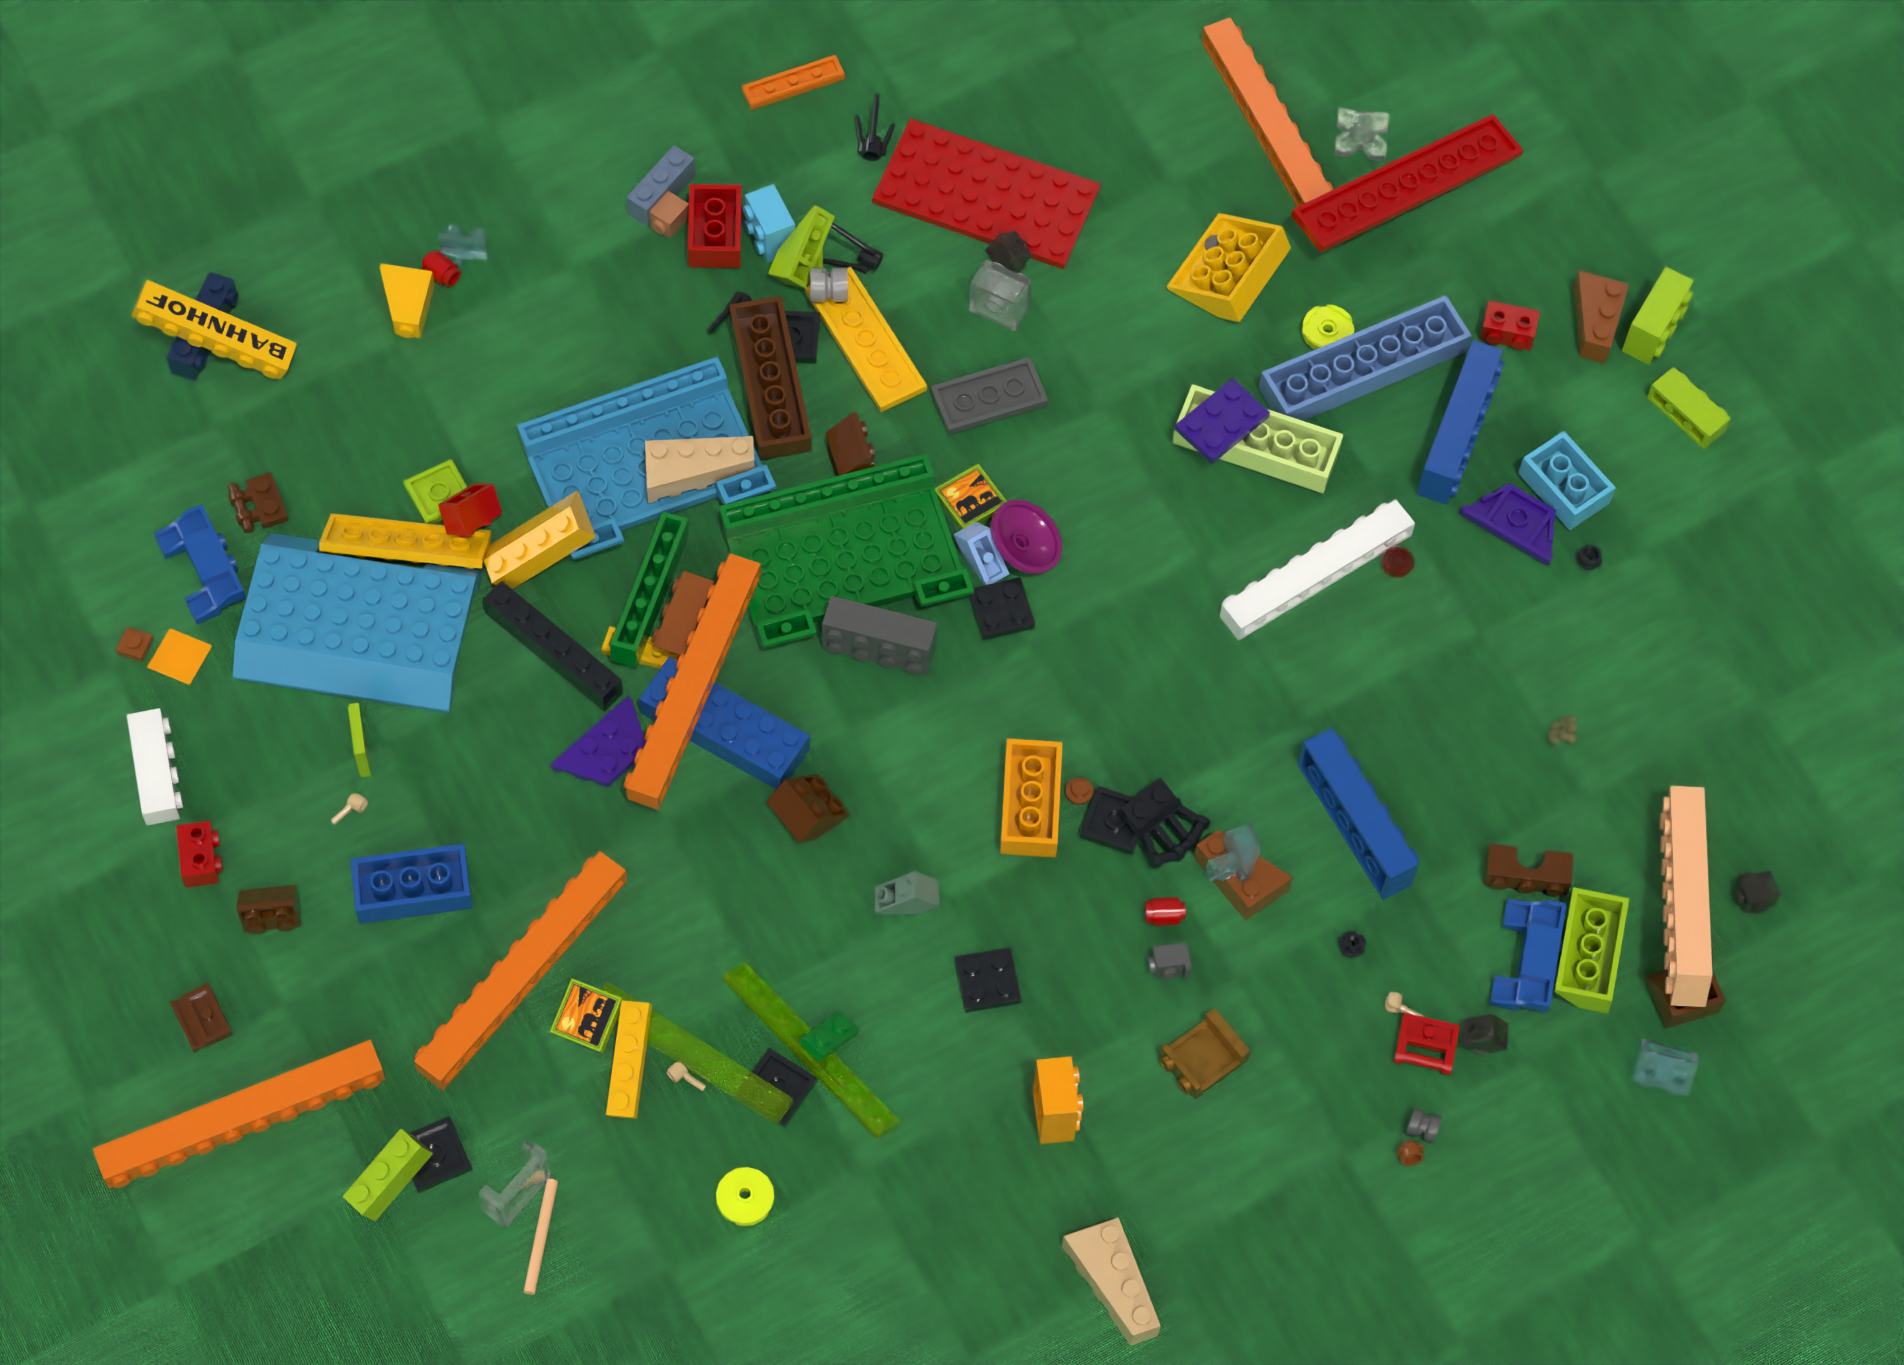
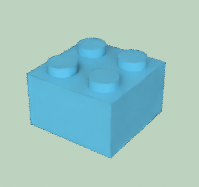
M774 184L745 194V206H743V212L746 220L743 221L744 228L748 235H753L755 249L758 255L764 256L767 263L774 260L777 250L795 229V223Z

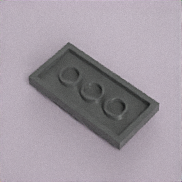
M1030 357L931 386V394L948 435L1048 405V398Z

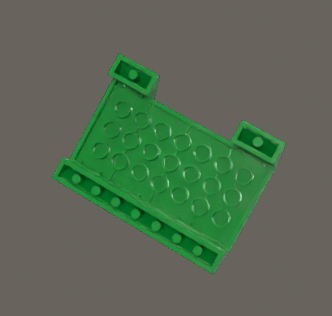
M927 453L719 506L729 552L761 564V578L747 608L756 637L763 648L817 635L813 622L824 620L831 596L870 606H878L914 596L921 607L974 594L967 568L962 569L934 488V473Z

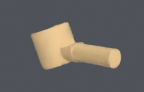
M357 793L351 794L347 800V805L330 820L335 825L353 809L358 813H362L368 806L366 798Z
M1390 992L1389 996H1386L1385 1008L1388 1012H1401L1403 1014L1405 1012L1423 1017L1422 1014L1402 1005L1403 996L1400 993Z
M680 1062L674 1063L667 1069L668 1077L675 1083L683 1077L701 1091H704L706 1085L691 1076L686 1067Z

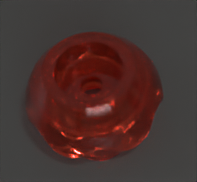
M1390 547L1381 557L1383 570L1391 577H1405L1414 569V556L1405 547Z

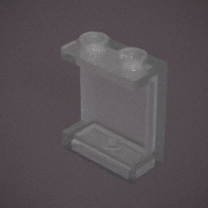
M527 1141L522 1144L526 1165L500 1195L487 1184L478 1192L483 1212L504 1229L507 1228L546 1184V1180L552 1177L549 1167L550 1163L547 1158L548 1153L536 1143L533 1146Z

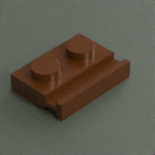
M208 983L182 995V998L169 1001L194 1053L205 1046L207 1048L233 1035Z

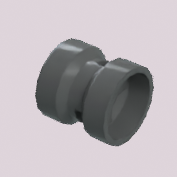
M1414 1107L1406 1134L1413 1137L1423 1135L1425 1141L1434 1143L1442 1116L1437 1114L1427 1116L1428 1114L1424 1113L1423 1109Z

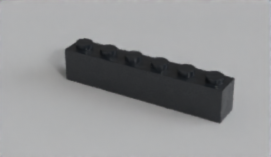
M503 581L483 598L486 615L602 711L605 712L623 695L622 679Z

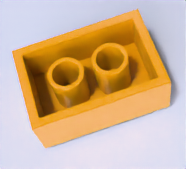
M1072 1056L1036 1061L1032 1090L1039 1144L1074 1141L1075 1132L1080 1131L1083 1098L1082 1094H1077L1078 1083H1080L1078 1066H1073Z

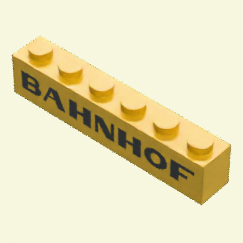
M146 280L141 288L130 316L137 319L143 325L157 327L169 336L183 338L195 347L209 349L216 356L228 357L237 361L240 366L254 368L272 379L277 378L281 380L287 372L297 345L293 341L149 280Z

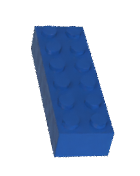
M1475 340L1472 341L1425 464L1416 495L1447 505L1450 495L1456 496L1462 475L1465 473L1470 454H1472L1477 435L1481 430L1486 411H1488L1492 395L1500 379L1505 361L1500 360L1503 352L1502 349Z
M668 657L639 698L640 713L653 721L657 719L655 713L661 700L665 701L668 694L666 693V687L671 677L675 678L678 672L676 669L677 661L671 657ZM717 683L713 685L689 740L774 789H777L785 779L792 777L810 750L809 734Z
M1330 728L1303 741L1297 765L1381 899L1385 900L1412 886L1419 866V858L1413 848L1409 849L1405 843L1401 828L1398 825L1395 826L1391 821L1387 806L1383 802L1380 803L1377 799L1373 784L1369 780H1365L1361 774V767L1357 759L1351 758L1347 752V746L1343 737L1337 735L1333 728Z

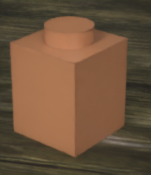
M667 191L649 211L650 226L656 233L664 234L671 239L689 219V204L670 191Z

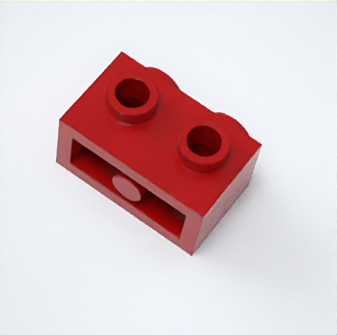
M1488 300L1479 340L1495 345L1511 346L1518 350L1525 349L1531 351L1540 311Z
M474 483L438 504L446 533L449 535H459L460 538L473 535L476 529L493 523L494 518L502 514L494 484Z
M210 820L176 825L180 871L185 888L219 883V872H223L221 855L217 856L216 847L221 846L219 831L213 830Z

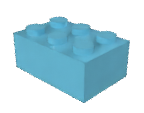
M1565 431L1525 456L1518 472L1542 501L1555 509V515L1569 530L1610 504L1616 489Z

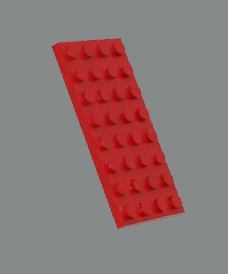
M910 118L872 197V204L1065 270L1099 194L1101 183Z

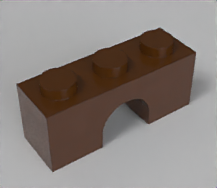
M1489 843L1485 853L1483 885L1491 886V888L1497 890H1504L1506 888L1518 889L1523 893L1545 892L1554 897L1567 895L1572 885L1573 853L1545 850L1540 867L1528 869L1519 863L1516 846Z

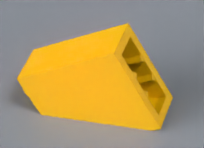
M381 263L380 272L395 334L404 338H421L435 287L433 272Z

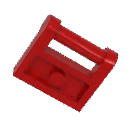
M1404 1012L1393 1063L1402 1065L1404 1062L1439 1070L1441 1074L1450 1076L1460 1025ZM1406 1045L1445 1053L1444 1060L1405 1051Z

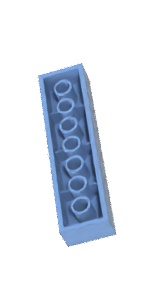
M1445 295L1262 371L1258 388L1272 411L1305 421L1466 353L1472 335Z

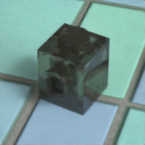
M1016 231L1000 233L985 249L994 266L1001 274L1021 272L1026 267V262L1032 257L1025 241L1021 239Z
M1771 871L1755 874V872L1743 874L1739 877L1732 891L1733 900L1737 906H1740L1743 914L1750 912L1761 914L1767 911L1769 907L1775 906L1781 896Z
M1493 1014L1464 1019L1462 1046L1477 1055L1507 1050L1509 1023Z

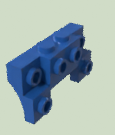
M202 504L186 510L175 522L154 532V536L165 559L186 551L202 583L203 589L185 597V601L196 624L222 614L221 608L246 598L235 573L238 567L232 554L226 555L224 549L228 548L222 533L216 534Z
M1507 900L1502 928L1524 933L1517 978L1495 975L1489 1005L1518 1011L1519 1007L1548 1013L1554 982L1557 981L1559 965H1557L1558 956H1561L1564 940L1561 939L1567 903L1552 900L1536 902Z

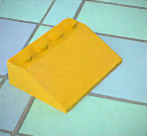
M1218 213L1168 283L1167 289L1216 317L1240 322L1291 249L1283 226ZM1217 235L1218 246L1211 247L1206 251V240L1210 236Z

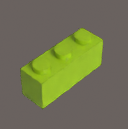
M1674 367L1651 385L1647 396L1648 400L1703 449L1707 448L1726 432L1731 420L1723 408L1713 403L1704 391L1699 390L1689 381L1684 373L1679 372Z
M400 1129L342 1197L360 1214L376 1221L433 1153L414 1135Z

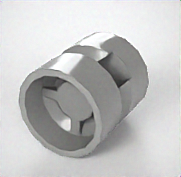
M810 268L811 302H826L828 298H831L833 302H848L847 268H832L830 272H827L825 268Z

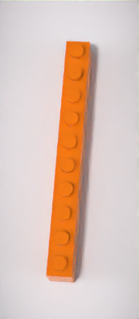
M1231 17L1203 27L1201 43L1296 207L1332 191L1331 183L1326 181L1322 175L1320 164L1313 160L1307 142H1303L1299 136L1296 123L1291 122L1288 117L1285 104L1280 103L1275 87L1272 83H1268L1262 65L1257 64L1254 59L1251 46L1246 45L1243 40L1240 27L1235 26Z
M731 553L726 562H721L717 572L719 579L716 585L712 584L707 594L708 604L706 608L702 607L697 617V623L699 624L696 631L692 630L686 644L688 649L685 654L680 655L677 661L676 669L678 672L675 678L671 677L666 687V693L668 694L665 701L661 700L657 706L655 724H650L646 731L645 740L647 742L644 749L639 748L634 761L636 767L633 773L629 772L626 776L624 788H626L628 800L657 810L660 809L761 578V564Z
M601 851L595 857L588 858L582 867V872L576 878L572 877L566 883L564 892L559 898H553L549 902L544 915L540 919L536 918L531 922L527 929L528 933L521 940L517 939L511 945L509 954L503 961L499 960L493 965L489 977L484 982L480 981L471 992L472 996L466 1003H460L455 1008L450 1021L447 1024L443 1023L435 1031L434 1039L427 1046L423 1045L417 1051L414 1060L417 1072L444 1091L627 882L626 870Z
M370 1039L92 1149L109 1189L112 1187L121 1188L128 1185L132 1179L140 1176H152L160 1168L168 1165H180L188 1157L196 1154L204 1155L210 1153L216 1146L224 1143L232 1144L238 1142L246 1134L263 1132L274 1123L291 1121L302 1112L319 1110L327 1102L335 1099H347L353 1095V1092L363 1088L372 1089L386 1079Z

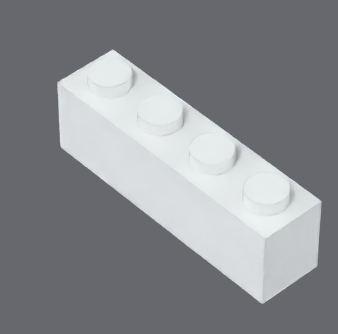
M160 708L127 714L141 811L146 825L178 820L180 819L179 809L183 808L181 792H176L175 784L179 783L177 767H172L171 759L175 758L173 742H168L167 734L172 733L169 718L163 717Z

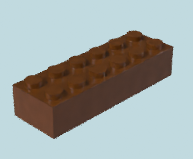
M782 296L729 304L730 320L759 459L764 460L812 451V438Z

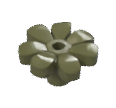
M1569 714L1560 718L1559 722L1553 721L1549 726L1552 730L1547 734L1549 741L1555 745L1561 740H1566L1568 744L1574 743L1577 740V736L1573 733L1578 728L1575 724L1577 718L1573 714Z

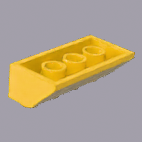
M575 491L490 544L484 558V563L493 584L498 585L503 581L511 589H514L596 538L580 493Z

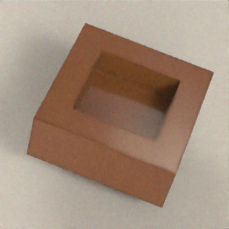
M127 627L116 648L117 655L143 663L154 641L153 635Z

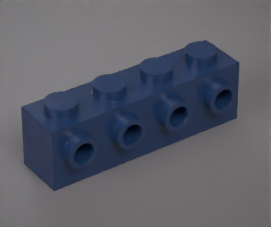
M209 272L195 300L230 314L238 300L239 293L236 290L234 279ZM177 336L166 357L171 374L196 381L201 370L205 367L211 350L204 347H195L189 344L187 340Z

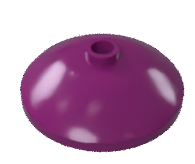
M1017 499L1003 503L994 512L991 520L992 538L997 550L1010 565L1025 573L1043 574L1051 570L1059 562L1062 554L1061 535L1052 518L1043 509L1031 502Z

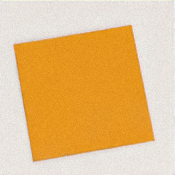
M170 628L147 668L190 685L212 645Z

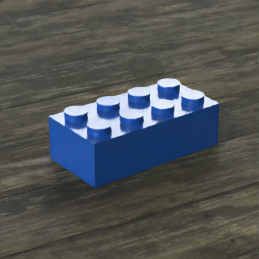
M464 844L351 859L355 909L359 924L473 909L468 860Z

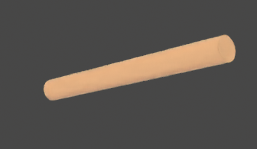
M554 1179L546 1180L523 1291L529 1295H535L558 1185V1181Z

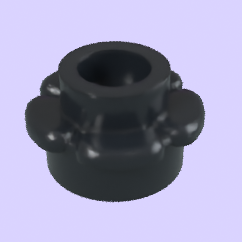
M1595 545L1582 547L1579 549V554L1576 555L1577 563L1582 565V568L1585 570H1593L1595 567L1599 568L1603 559L1601 558L1600 549Z
M1348 931L1339 938L1338 945L1344 956L1356 958L1365 952L1366 939L1363 935H1358L1356 931ZM1350 942H1354L1355 946H1351Z

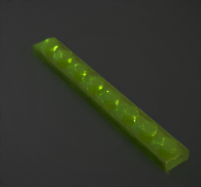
M746 962L725 974L723 981L877 1140L897 1128L900 1120L834 1053L823 1061L818 1062L799 1044L802 1037L810 1032L811 1029Z
M608 981L601 989L621 997L625 1001L640 1002ZM651 1011L648 1044L673 1060L682 1063L686 1068L772 1123L778 1124L793 1104L792 1097L656 1011ZM619 1013L618 1018H617V1020H616V1023H617V1024L619 1023L620 1013Z

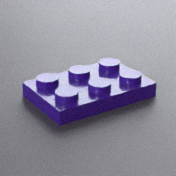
M1232 378L1175 425V430L1213 464L1266 421L1270 416V412Z

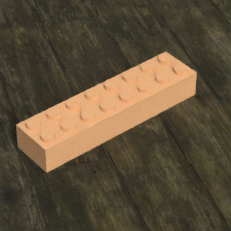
M1670 786L1668 797H1663V813H1660L1659 822L1660 830H1663L1664 835L1661 836L1660 852L1664 853V859L1661 862V875L1665 876V882L1662 883V899H1666V905L1663 906V922H1667V929H1664L1663 943L1664 946H1667L1668 952L1665 953L1664 969L1668 970V977L1665 980V994H1670L1671 1005L1706 1007L1712 980L1705 792L1704 787Z

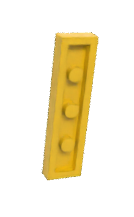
M621 1001L606 1115L609 1117L637 1119L652 1004Z

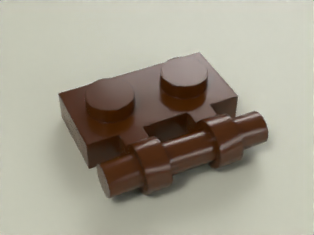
M271 472L245 480L248 489L244 491L239 489L237 483L228 485L230 504L235 506L237 522L242 526L245 533L254 531L253 523L258 521L261 522L263 529L289 521ZM253 501L255 509L247 510L245 503Z

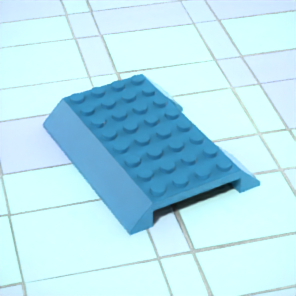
M718 356L517 425L528 463L547 508H550L575 491L580 493L596 538L570 553L569 556L573 560L623 543L622 530L660 518L662 512L671 514L714 498H718L725 505L776 489L775 482L767 465L762 466L754 448V469L707 485L705 489L696 490L695 488L681 492L679 496L670 498L669 495L658 498V501L648 504L645 441L749 436L728 390L727 376Z
M271 533L261 544L235 639L233 679L450 713L455 692V670L474 592H479L484 566H482V569H467L462 566H440L434 563H426L423 569L324 554L323 551H319L320 540Z

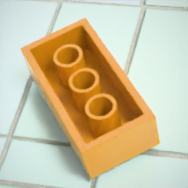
M1007 739L1000 854L1056 857L1062 742Z

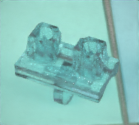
M449 224L445 232L439 233L440 252L447 254V257L456 258L458 266L462 267L464 260L473 261L474 258L487 259L488 250L484 229L474 228L471 230L470 236L462 235V229L458 225Z

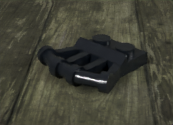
M1160 777L1118 810V813L1140 839L1151 869L1161 868L1162 864L1173 861L1180 862L1185 858V853L1196 849L1203 831L1207 830L1211 824L1207 817L1198 815L1183 806L1181 799H1177ZM1173 813L1194 825L1191 833L1186 831ZM1165 821L1181 841L1179 845H1176L1159 825L1161 822ZM1149 832L1154 835L1167 852L1160 854L1156 852Z

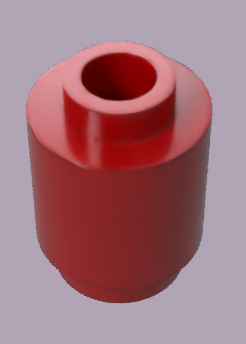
M439 250L428 252L422 260V270L432 271L434 280L441 286L452 287L461 276L458 265Z
M1179 897L1152 898L1151 901H1145L1146 924L1152 923L1153 926L1180 925L1181 919H1186L1185 902H1180Z

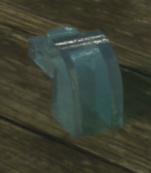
M1252 823L1225 832L1223 845L1227 854L1208 860L1205 872L1209 881L1215 879L1220 881L1226 880L1236 872L1239 881L1242 882L1252 875L1260 854V842Z

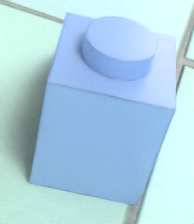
M974 522L954 534L963 558L984 585L993 584L1009 575L1005 562L994 544L989 527Z

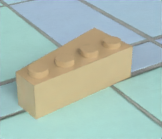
M753 436L645 441L648 504L658 501V498L669 495L670 498L679 496L681 492L695 488L696 490L705 489L707 485L755 468Z
M1119 1218L1063 1236V1250L1073 1260L1081 1276H1084L1097 1299L1105 1306L1109 1316L1131 1346L1157 1337L1161 1326Z

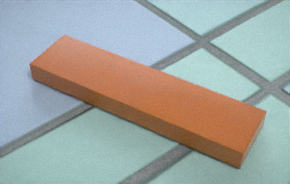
M835 54L741 85V91L750 110L844 80L845 73Z

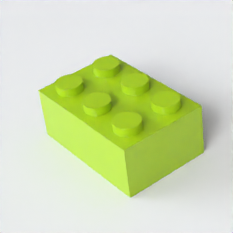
M1665 267L1633 320L1622 352L1648 365L1651 364L1654 357L1660 358L1666 347L1667 339L1672 338L1678 326L1676 324L1679 319H1683L1688 310V304L1694 294L1691 291L1694 280Z

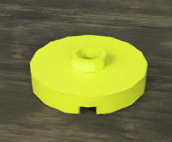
M1317 306L1306 314L1302 323V336L1305 342L1315 350L1354 334L1353 320L1350 314L1338 306Z
M749 1167L736 1168L727 1173L718 1184L716 1191L717 1207L725 1219L734 1222L736 1225H755L764 1220L773 1207V1185L769 1178L759 1170ZM746 1191L750 1193V1197L743 1199L740 1197V1194Z

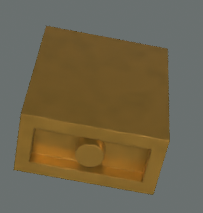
M1214 1008L1205 1015L1204 1021L1169 1046L1167 1044L1161 1046L1159 1062L1167 1072H1172L1175 1075L1180 1089L1185 1094L1189 1093L1195 1100L1245 1064L1249 1059L1251 1051L1216 1008Z

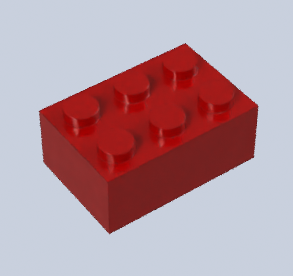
M690 184L688 219L689 267L741 268L742 185Z

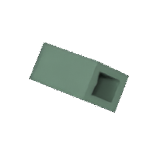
M916 871L875 887L876 914H920L939 907V880Z

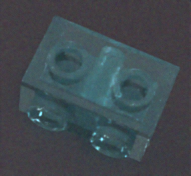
M1641 1039L1632 1069V1080L1644 1087L1651 1088L1655 1086L1665 1089L1666 1092L1673 1095L1685 1094L1689 1096L1698 1068V1054Z

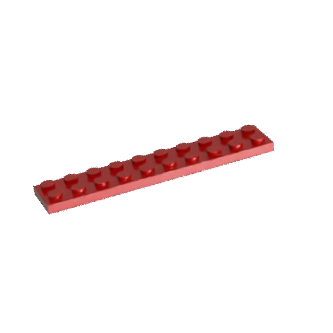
M1492 114L1294 208L1291 216L1319 252L1322 253L1521 157L1524 150L1497 117Z

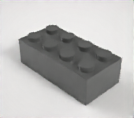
M831 596L822 623V649H826L829 653L835 655L845 654L853 656V658L859 661L869 660L877 662L886 668L896 667L904 669L913 675H928L936 649L937 622Z

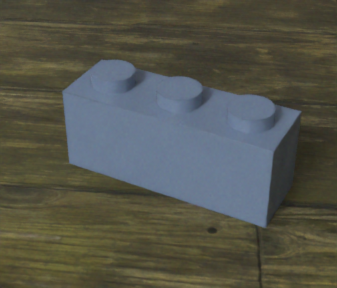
M673 145L626 197L628 215L649 227V211L667 191L677 196L696 175L695 158Z

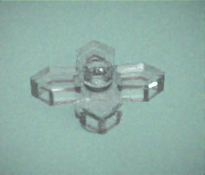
M1339 108L1337 127L1344 133L1336 137L1334 155L1350 157L1361 148L1369 160L1384 161L1387 143L1379 136L1388 130L1389 114L1381 112L1371 114L1365 111L1357 114L1354 109Z

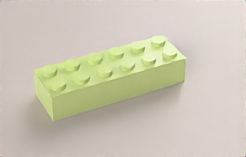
M1192 384L1177 423L1215 392ZM1268 410L1270 416L1266 421L1219 458L1324 494L1338 457L1344 434ZM1174 430L1172 443L1197 451Z

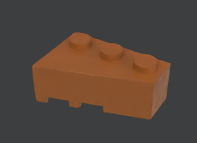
M1578 270L1573 291L1576 300L1575 312L1578 321L1577 333L1580 357L1603 364L1606 363L1629 284Z
M683 571L681 578H676L672 587L674 595L671 603L667 602L662 612V617L664 618L662 625L657 627L653 633L652 642L656 652L677 660L681 654L686 653L688 649L686 645L688 636L692 630L696 631L699 624L697 623L699 611L702 607L706 608L709 601L707 600V594L712 584L715 585L714 581L687 571Z
M1217 830L1196 845L1194 859L1245 921L1290 890L1293 880L1292 876L1220 830Z

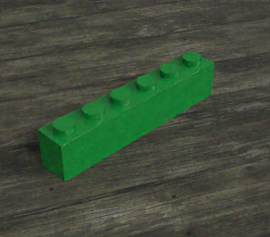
M662 512L611 640L610 655L612 662L634 668L638 667L689 536L688 518Z

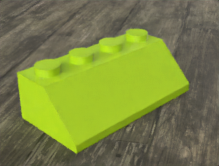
M1573 887L1555 993L1578 1008L1605 1014L1609 1012L1613 999L1629 898Z

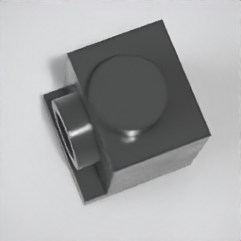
M1187 942L1153 946L1151 957H1147L1149 974H1154L1155 978L1162 977L1166 980L1177 978L1183 974L1184 980L1189 979L1192 968Z

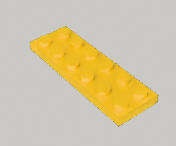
M851 267L847 268L848 302H833L831 298H828L826 302H811L810 285L805 288L806 296L815 310L820 312L822 321L880 412L927 391L925 381Z
M331 513L319 541V551L331 554H350L358 557H378L385 560L397 559L413 563L425 562L440 566L453 565L462 566L467 569H482L484 558L492 540V531L476 529L473 535L460 538L459 535L447 534L444 525Z

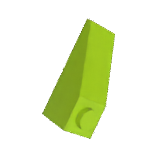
M814 205L777 250L768 274L785 284L806 288L810 279V268H814L835 216Z

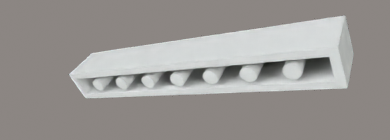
M1396 499L1389 504L1383 503L1369 516L1359 517L1346 530L1340 529L1331 536V539L1326 542L1316 543L1308 553L1303 556L1296 555L1281 569H1273L1260 582L1254 581L1246 586L1240 594L1228 596L1222 602L1220 618L1239 641L1412 536L1415 522Z

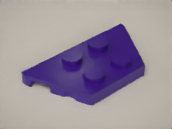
M1510 483L1500 487L1494 493L1482 496L1480 501L1470 506L1466 504L1461 508L1460 515L1543 564L1550 565L1552 560V542L1554 539L1555 509Z
M627 696L551 763V769L558 773L561 770L574 774L575 778L585 781L591 780L595 784L604 787L611 786L635 764L637 751L639 748L644 749L646 744L631 698Z

